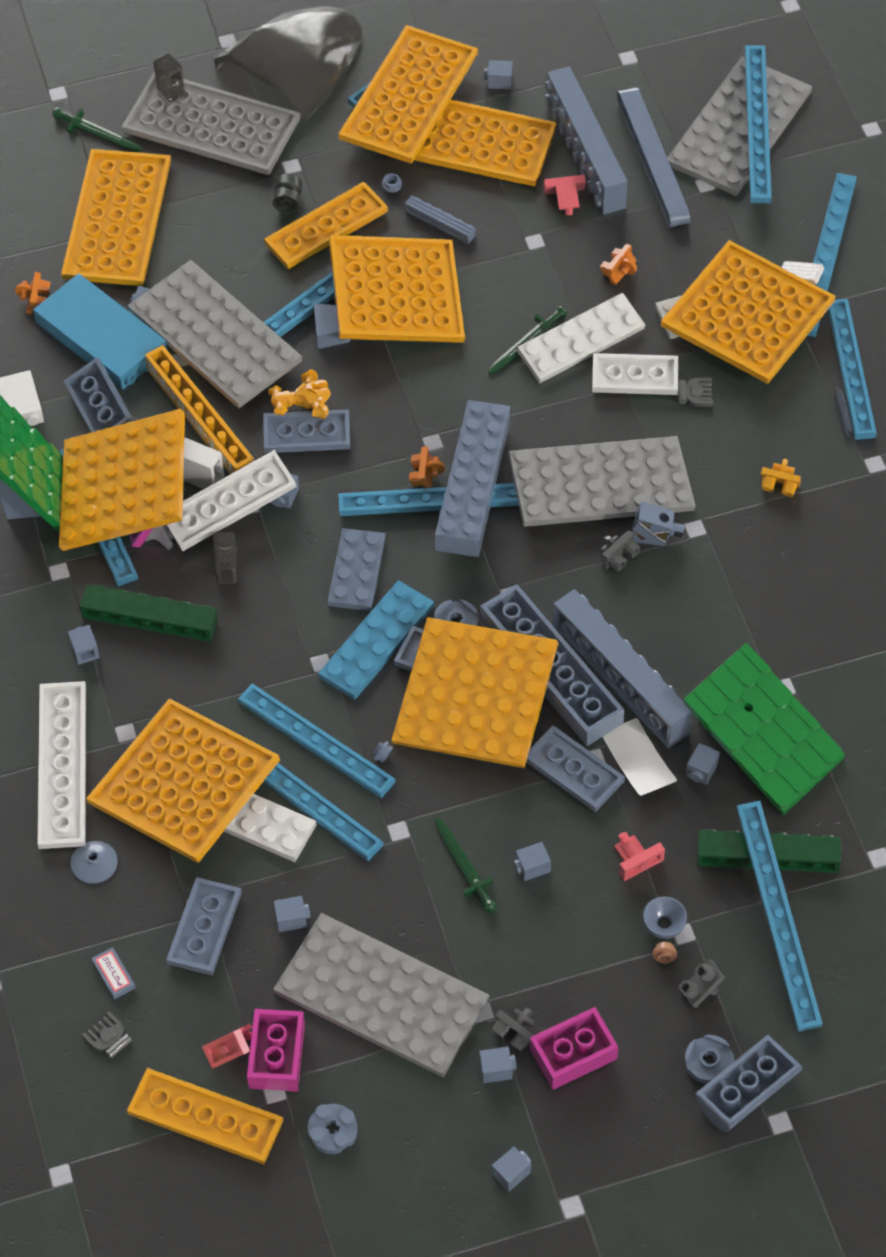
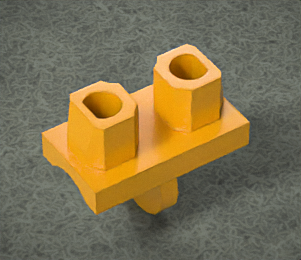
M783 459L782 465L774 463L772 469L762 468V490L773 492L775 483L783 484L781 494L793 497L796 488L800 487L801 476L794 475L795 468L787 466L788 460Z

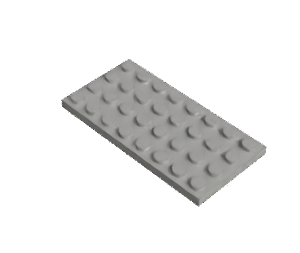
M743 56L667 157L671 168L734 196L739 194L749 180L745 57ZM766 67L769 149H771L811 93L812 86Z
M154 71L124 121L122 132L269 175L298 124L300 113Z
M192 260L128 304V310L135 317L166 340V344L238 408L242 407L302 362V356Z
M678 436L513 450L508 453L524 527L636 516L641 501L672 510L674 513L695 510L696 505Z
M323 913L319 915L273 989L274 994L441 1077H444L489 1000V994Z

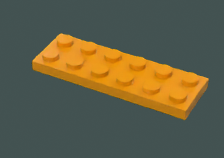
M362 182L264 238V244L287 269H290L330 246V235L347 236L387 213L388 206L365 182Z
M149 1068L146 1069L127 1109V1113L130 1116L261 1164L265 1163L283 1123V1117Z

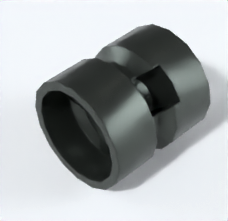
M293 174L278 176L272 200L273 206L278 211L290 213L297 210L302 190V181L299 177Z

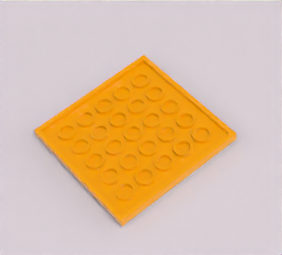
M330 235L329 244L339 339L464 343L465 333L452 240Z
M729 240L664 316L660 326L768 384L835 302L836 296Z
M182 409L64 440L59 547L63 551L182 521L185 413Z
M427 617L392 736L393 744L525 768L556 655L558 641Z
M169 698L86 799L88 804L199 863L278 764L280 758L278 754Z

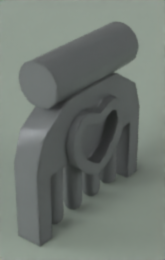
M693 378L687 384L685 380L678 381L679 403L686 404L688 401L691 405L697 407H713V398L703 397L712 396V393H704L711 392L712 388H702L711 387L712 378Z
M109 1011L106 1015L115 1025L106 1017H103V1021L110 1028H107L101 1021L98 1022V1025L102 1030L93 1026V1029L100 1035V1038L91 1030H88V1034L96 1042L86 1033H83L82 1037L95 1050L105 1051L106 1055L112 1059L132 1040L127 1034L123 1035L124 1028L121 1022Z

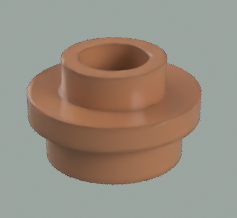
M660 942L653 950V958L663 964L670 963L677 957L674 945L669 942Z

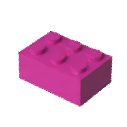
M595 1007L530 1037V1051L552 1090L618 1058V1045Z
M255 1009L247 1073L249 1089L298 1092L305 1029L304 1012Z

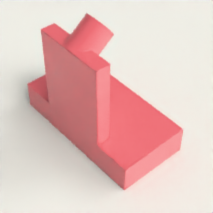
M585 175L544 179V195L556 193L559 210L565 209L566 215H572L573 208H579L577 191L584 190L586 184Z
M627 832L619 834L620 843L614 845L615 850L624 861L620 863L619 875L623 881L664 861L665 849L660 842L644 850L635 835L629 837Z
M251 1023L202 1046L212 1069L250 1051L246 1041L252 1038V1032L249 1031L252 1028Z

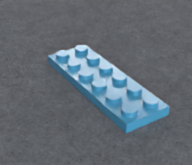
M398 580L318 673L319 678L355 700L403 644L412 625L417 627L432 610L434 601Z

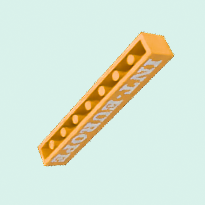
M163 345L145 354L148 372L175 406L183 410L185 418L206 445L221 452L223 466L230 475L254 462L252 455Z

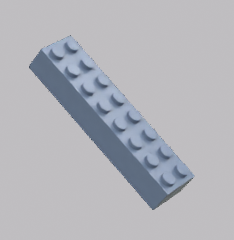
M568 66L547 72L545 103L547 107L550 106L554 121L557 120L560 134L565 136L567 148L573 152V160L575 164L578 163L580 174L585 175L588 191L593 193L596 207H600L603 215L625 209L628 181L571 67Z
M468 400L435 533V551L479 557L510 425V406Z
M517 584L480 606V620L487 628L558 641L544 697L586 747L623 724L624 709Z
M574 589L554 603L553 627L668 749L690 734L692 712L677 696L675 689L671 685L668 686L662 680L658 671L651 669L646 659L633 650L630 642L626 639L624 640L618 634L617 629L604 620L601 612L597 609L595 610L583 594L580 595Z

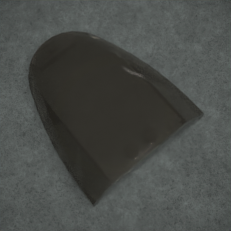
M318 6L297 9L268 21L242 37L214 58V64L216 68H219L225 62L231 61L282 93L295 110L300 113V120L305 122L329 97L331 89L339 84L342 74L348 71V65L351 60H354L361 46V26L352 14L340 8Z

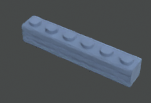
M412 195L405 202V212L469 244L475 237V228L472 225H468L461 219L443 212L440 208H435L430 203H426Z

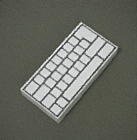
M785 261L782 266L783 269L817 285L824 270L822 264Z

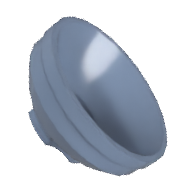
M658 897L650 901L645 907L643 914L644 925L655 937L662 939L673 938L684 929L687 922V913L684 906L676 899ZM661 918H666L670 920L671 926L664 929L659 927L657 922Z

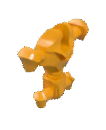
M312 369L300 376L304 383L295 392H281L282 388L277 385L268 390V394L272 395L271 403L275 407L273 411L275 415L284 416L288 411L287 408L292 407L294 404L307 409H313V417L325 419L328 416L329 409L324 404L330 397L328 383L326 380H318L317 372Z

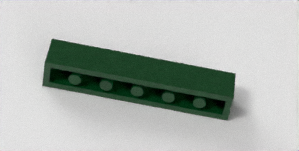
M87 584L79 606L81 616L84 619L211 642L218 621L216 608L209 605H197L188 601H175L166 597L148 596L145 593H132L123 589L105 588L102 585L94 586Z
M699 830L697 866L753 869L743 832L737 830ZM783 832L770 834L779 870L839 873L841 837H834L829 834L811 836L806 833L789 835Z

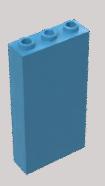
M79 273L33 309L35 321L38 325L87 363L98 357L112 382L122 390L128 385L133 384L141 374L148 371L145 354L162 345L167 349L166 340Z

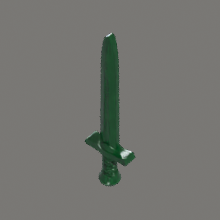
M59 107L53 110L52 115L55 119H62L70 123L67 127L68 133H72L73 129L77 127L124 148L138 152L142 151V148L135 142L83 119V109H79L75 116L64 112Z
M562 306L557 307L556 311L546 320L539 314H535L534 321L539 324L496 360L490 367L488 374L491 375L499 371L519 355L517 352L518 346L553 329L552 325L560 318L566 317V309Z
M435 817L436 826L443 841L470 885V888L463 890L464 897L467 898L477 893L483 903L484 911L487 913L493 912L497 908V903L490 898L485 890L486 887L494 883L493 878L488 876L485 880H481L447 825L439 817Z

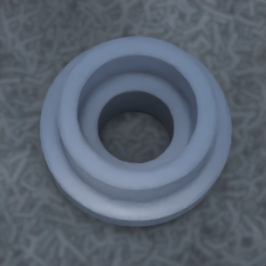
M387 174L382 180V188L386 192L394 193L402 187V181L397 174Z
M388 741L384 744L380 742L373 751V754L376 755L374 758L376 762L379 760L383 763L392 751L393 747L389 745Z

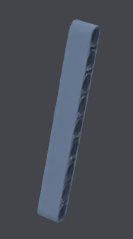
M638 87L618 91L619 107L668 227L690 223L688 207Z

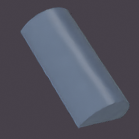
M98 357L64 380L68 391L91 432L134 421Z
M766 1035L695 1093L696 1100L707 1118L720 1130L728 1132L800 1073L802 1066L769 1035Z

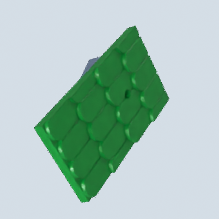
M0 395V499L7 519L41 516L60 533L63 456L52 443H48L36 428H32L15 407H10Z
M747 643L740 647L739 650L730 656L683 700L687 708L782 815L788 812L845 757L841 747L822 729L821 724L792 695V692Z

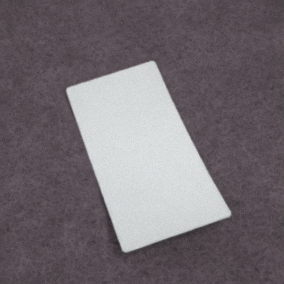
M638 718L623 723L603 736L618 765L640 796L677 781L651 743Z

